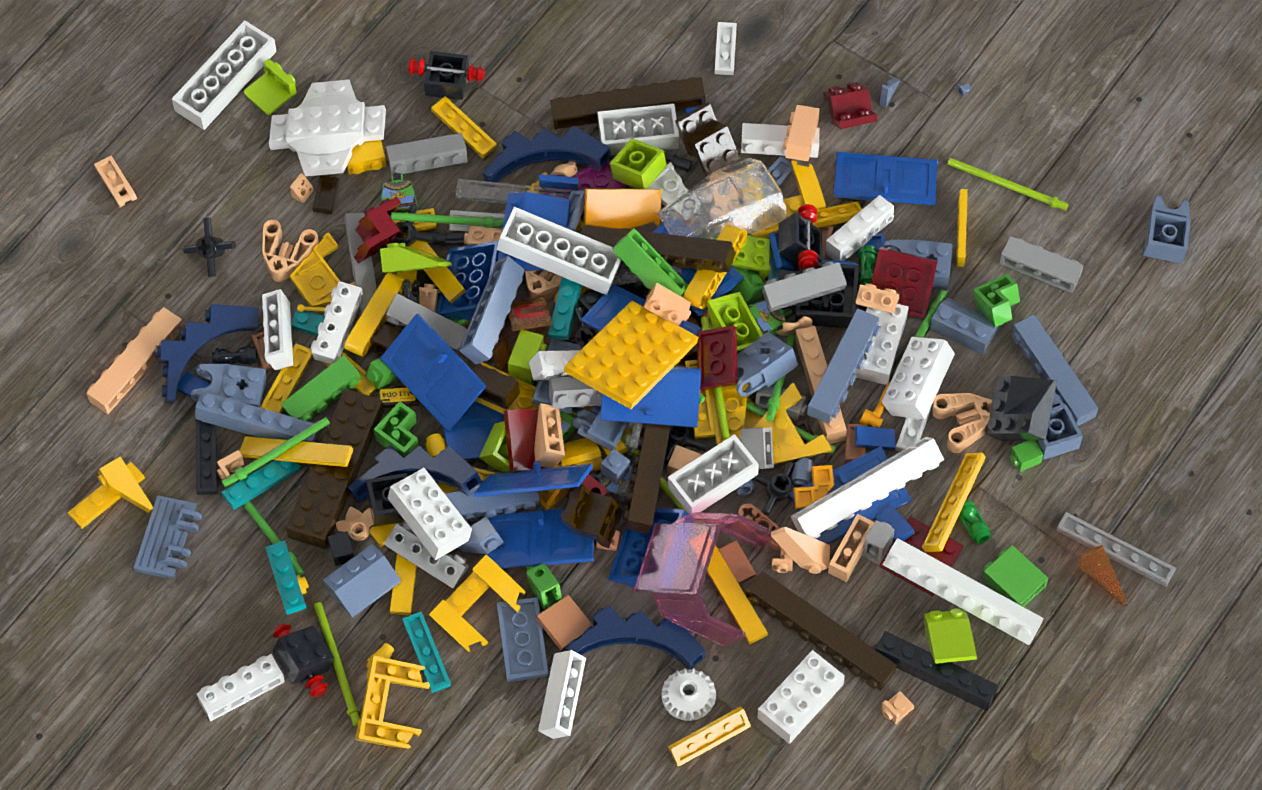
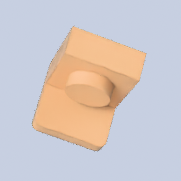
M424 284V287H419L420 305L436 313L440 289H436V285Z
M239 450L217 461L219 467L217 473L220 479L224 480L230 476L229 473L235 472L236 469L244 465L243 457Z
M781 547L780 559H772V570L786 573L792 571L793 559Z
M901 691L889 701H883L881 707L883 716L889 721L892 720L895 724L914 709V705Z

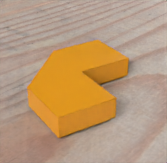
M832 465L811 467L813 486L793 489L795 509H804L826 496L834 486Z

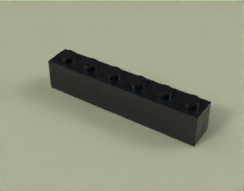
M884 631L875 650L897 665L896 668L987 712L997 694L998 684L952 662L935 663L931 652L887 631Z

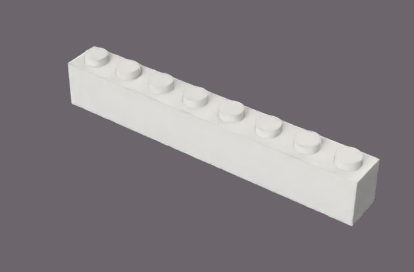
M925 437L795 513L791 518L799 533L816 539L824 530L835 528L841 520L852 518L858 510L869 508L873 501L886 498L890 491L903 488L907 481L920 478L924 471L937 468L944 458L934 438Z
M898 538L883 563L887 568L1028 645L1032 642L1044 619Z

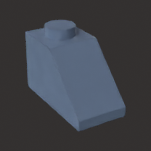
M487 516L471 526L472 531L469 541L458 548L462 553L488 554L503 544L504 541Z

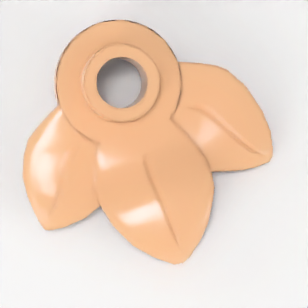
M802 317L796 323L784 322L782 324L783 329L777 330L776 333L780 336L795 335L796 330L813 326V321L811 318Z
M349 507L345 520L336 522L338 531H348V535L354 541L365 540L370 533L369 528L373 525L370 508L362 514L359 510Z

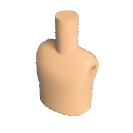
M569 161L567 164L558 165L550 175L572 177L577 173V167L575 166L577 162Z

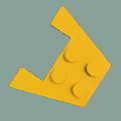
M329 232L323 236L321 242L313 248L309 256L290 275V280L310 307L330 305L332 290L334 287H337L340 281L323 259L338 249V244Z
M794 383L780 396V405L778 411L775 412L774 420L767 421L766 412L753 427L772 428L774 465L833 451L823 434L805 444L786 410L804 399Z

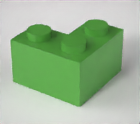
M1008 274L973 289L976 308L995 327L1012 320L1011 306L1020 302L1017 283Z
M399 401L374 428L375 440L385 448L391 446L405 458L419 446L418 438L409 432L417 423L415 412Z

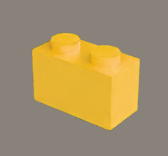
M381 140L365 141L361 146H354L351 151L352 156L347 164L349 175L387 167Z

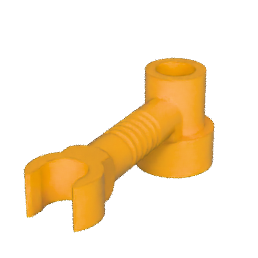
M890 382L887 383L874 412L866 409L859 422L860 424L880 428L883 422L880 416L885 408L882 400Z

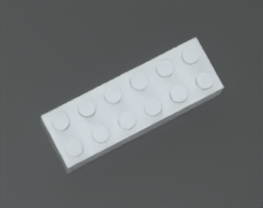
M244 20L172 98L175 112L205 130L263 67V62L268 58L270 59L277 52L275 40Z
M516 207L512 210L497 246V250L605 295L608 294L622 261L612 250L613 247Z

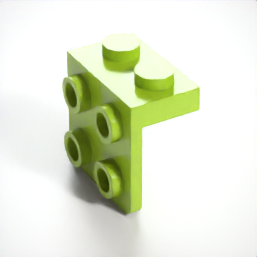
M268 58L263 62L265 73L244 90V94L266 115H271L297 92L294 77L289 73L286 74L277 62L273 63Z
M747 235L746 241L733 261L732 266L756 270V274L764 282L765 278L769 277L771 265H769L772 254L770 239Z

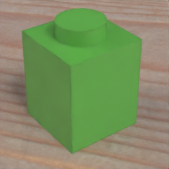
M380 358L370 363L365 375L377 389L395 382L397 378Z
M1028 440L1012 447L1010 455L1012 465L1017 467L1019 472L1040 464L1043 458V453L1036 440Z

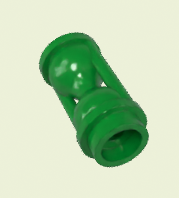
M864 245L858 252L861 264L858 286H865L866 283L872 284L874 264L878 256L874 246Z
M966 500L958 517L971 539L976 541L977 544H982L990 539V529L973 501Z

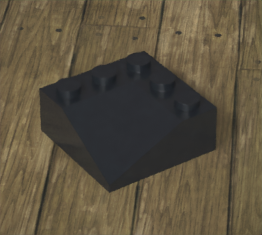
M818 262V266L815 269L822 268V265L825 263ZM840 264L847 283L845 289L797 303L795 323L802 317H808L812 319L813 326L848 328L856 312L859 265ZM799 267V274H802L804 270Z
M1018 376L997 377L986 435L1000 441L1046 440L1057 381Z

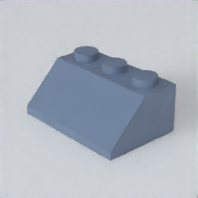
M948 297L941 302L933 315L930 330L983 355L1000 325L995 327L982 313Z
M371 544L323 579L330 596L353 618L398 585L401 579L385 556Z

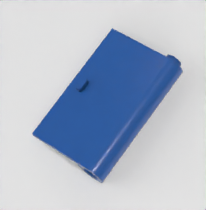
M674 366L632 409L602 394L600 420L697 428L701 369Z

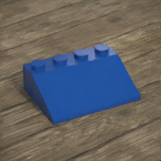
M530 192L508 193L502 232L514 207L567 228L571 201L570 199ZM499 251L498 261L509 256L525 271L545 270Z
M499 240L448 249L446 260L452 264V266H448V269L452 272H459L454 276L465 288L466 292L451 304L440 291L437 314L445 318L472 320L494 264L498 261L499 250H497Z
M655 508L652 527L648 534L625 529L608 579L612 582L653 593L672 594L695 521L683 509Z

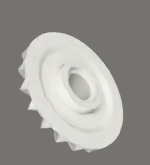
M685 668L681 671L677 670L664 682L661 697L664 707L672 716L681 720L692 721L704 717L711 711L716 700V690L709 676L703 674L702 671H696L694 668L692 670ZM692 690L694 693L692 695H686L684 691Z

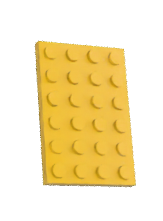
M631 301L564 366V372L627 408L632 409L698 343V336Z

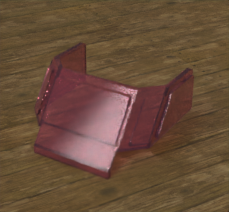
M696 512L673 522V524H656L634 591H651L663 617L723 646H729L744 638L746 634L744 631L709 615L700 592L720 530L755 547H760L772 540V531L739 514Z

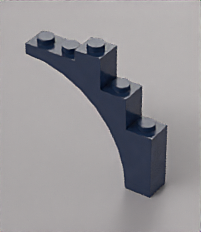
M575 126L565 132L562 139L545 128L540 133H537L532 141L513 131L509 136L505 137L502 142L503 152L499 153L492 164L485 168L483 176L485 184L492 188L503 177L530 164L555 160L572 161L600 171L612 157L609 146Z
M211 304L208 310H205L204 320L208 323L186 322L184 328L181 327L180 339H183V341L161 340L159 345H156L155 357H158V363L166 364V366L163 365L162 369L165 385H162L161 397H165L164 403H173L175 401L177 384L182 370L198 349L222 335L238 331H255L258 328V307Z
M389 446L375 457L377 464L354 481L348 489L354 500L360 503L367 498L366 480L407 473L408 477L422 468L426 469L435 482L445 483L457 488L466 496L476 490L483 482L478 472L450 446L434 458L421 446H418L405 458Z
M609 605L604 609L600 608L597 610L593 617V626L587 628L583 636L578 640H572L566 648L567 651L572 650L583 656L600 647L615 644L649 646L674 657L688 670L694 668L706 656V650L673 615L668 619L664 618L661 620L658 627H656L641 610L636 614L632 613L629 615L626 622H624Z

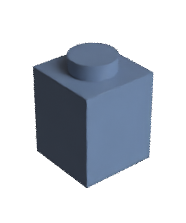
M615 449L601 463V474L616 485L630 471V460Z

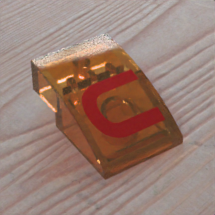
M545 297L513 301L511 303V310L507 317L512 331L552 325Z

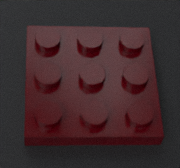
M880 247L872 285L877 286V289L880 290L885 288L895 290L896 294H899L898 304L909 307L907 315L925 319L938 260Z
M910 516L907 522L914 529L915 534L904 540V542L952 567L963 550L964 545L948 537L942 551L925 552L922 546L931 527ZM892 544L880 562L879 567L933 597L935 593L883 565L893 546Z

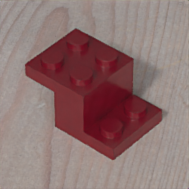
M858 82L846 84L847 87L844 88L839 86L829 87L828 91L823 92L824 99L829 102L832 124L839 129L878 121L877 114L872 112L868 88L858 84Z
M397 196L391 200L389 198L385 199L377 208H369L364 213L365 216L359 220L360 224L356 228V232L362 238L363 244L357 248L358 252L354 256L358 264L378 253L380 249L386 248V244H390L400 231L391 219V212H395L401 204Z

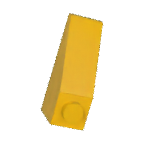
M121 457L99 469V476L97 477L103 487L107 486L110 491L145 512H152V504Z

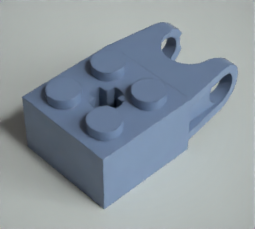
M1156 195L1147 222L1143 256L1182 264L1188 248L1191 222L1189 202L1187 200L1182 201L1180 208L1169 209L1164 205L1162 195Z
M888 240L883 244V248L938 260L932 288L948 289L953 244L923 240Z
M767 332L738 353V383L736 385L738 394L748 396L764 386L768 388L797 367L798 363L793 348ZM748 383L747 389L742 391L744 384Z
M200 364L197 366L196 374L210 380L212 383L206 388L192 390L191 398L198 402L201 392L205 391L252 406L261 407L267 382L266 369L230 364Z
M1056 393L1054 394L1046 440H1036L1043 453L1042 460L1079 449L1083 438L1066 404H1063Z

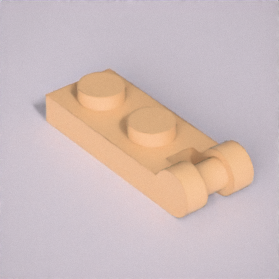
M112 156L94 164L95 169L114 197L119 208L124 206L126 202L137 199L133 189ZM126 191L127 194L120 196L119 193Z

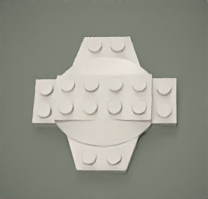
M350 80L312 83L301 105L297 108L289 109L288 114L272 116L269 147L271 150L290 148L293 152L296 151L305 176L344 173L352 156L351 151L354 146H361L365 141L384 140L385 106L365 107L364 102L356 100Z

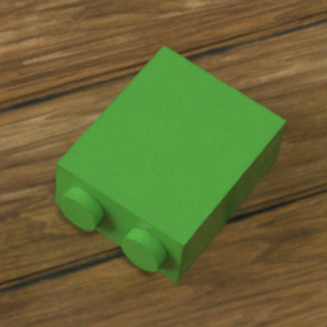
M1013 545L1008 550L1006 548L998 554V559L995 562L990 561L983 568L982 580L995 592L1022 607L1040 593L1048 582V577Z

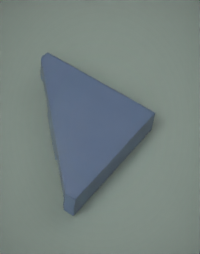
M893 77L885 85L882 84L880 106L887 107L900 79Z

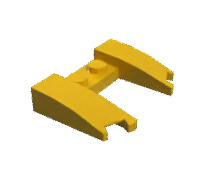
M791 161L800 195L765 203L754 170L748 173L750 177L743 183L738 181L737 185L748 224L790 216L795 212L798 213V208L805 204L813 205L817 210L826 208L812 164L806 167L797 165V161Z
M487 555L472 569L473 573L446 601L442 600L429 614L434 621L468 652L471 651L469 645L480 641L482 646H486L489 643L461 617L490 587L518 613L521 608L520 605L516 604L519 592L525 594V590Z
M378 656L370 658L362 714L358 721L355 740L410 749L411 746L407 744L414 734L419 736L422 730L383 722L390 683L429 689V682L423 683L420 675V670L425 669L424 666Z

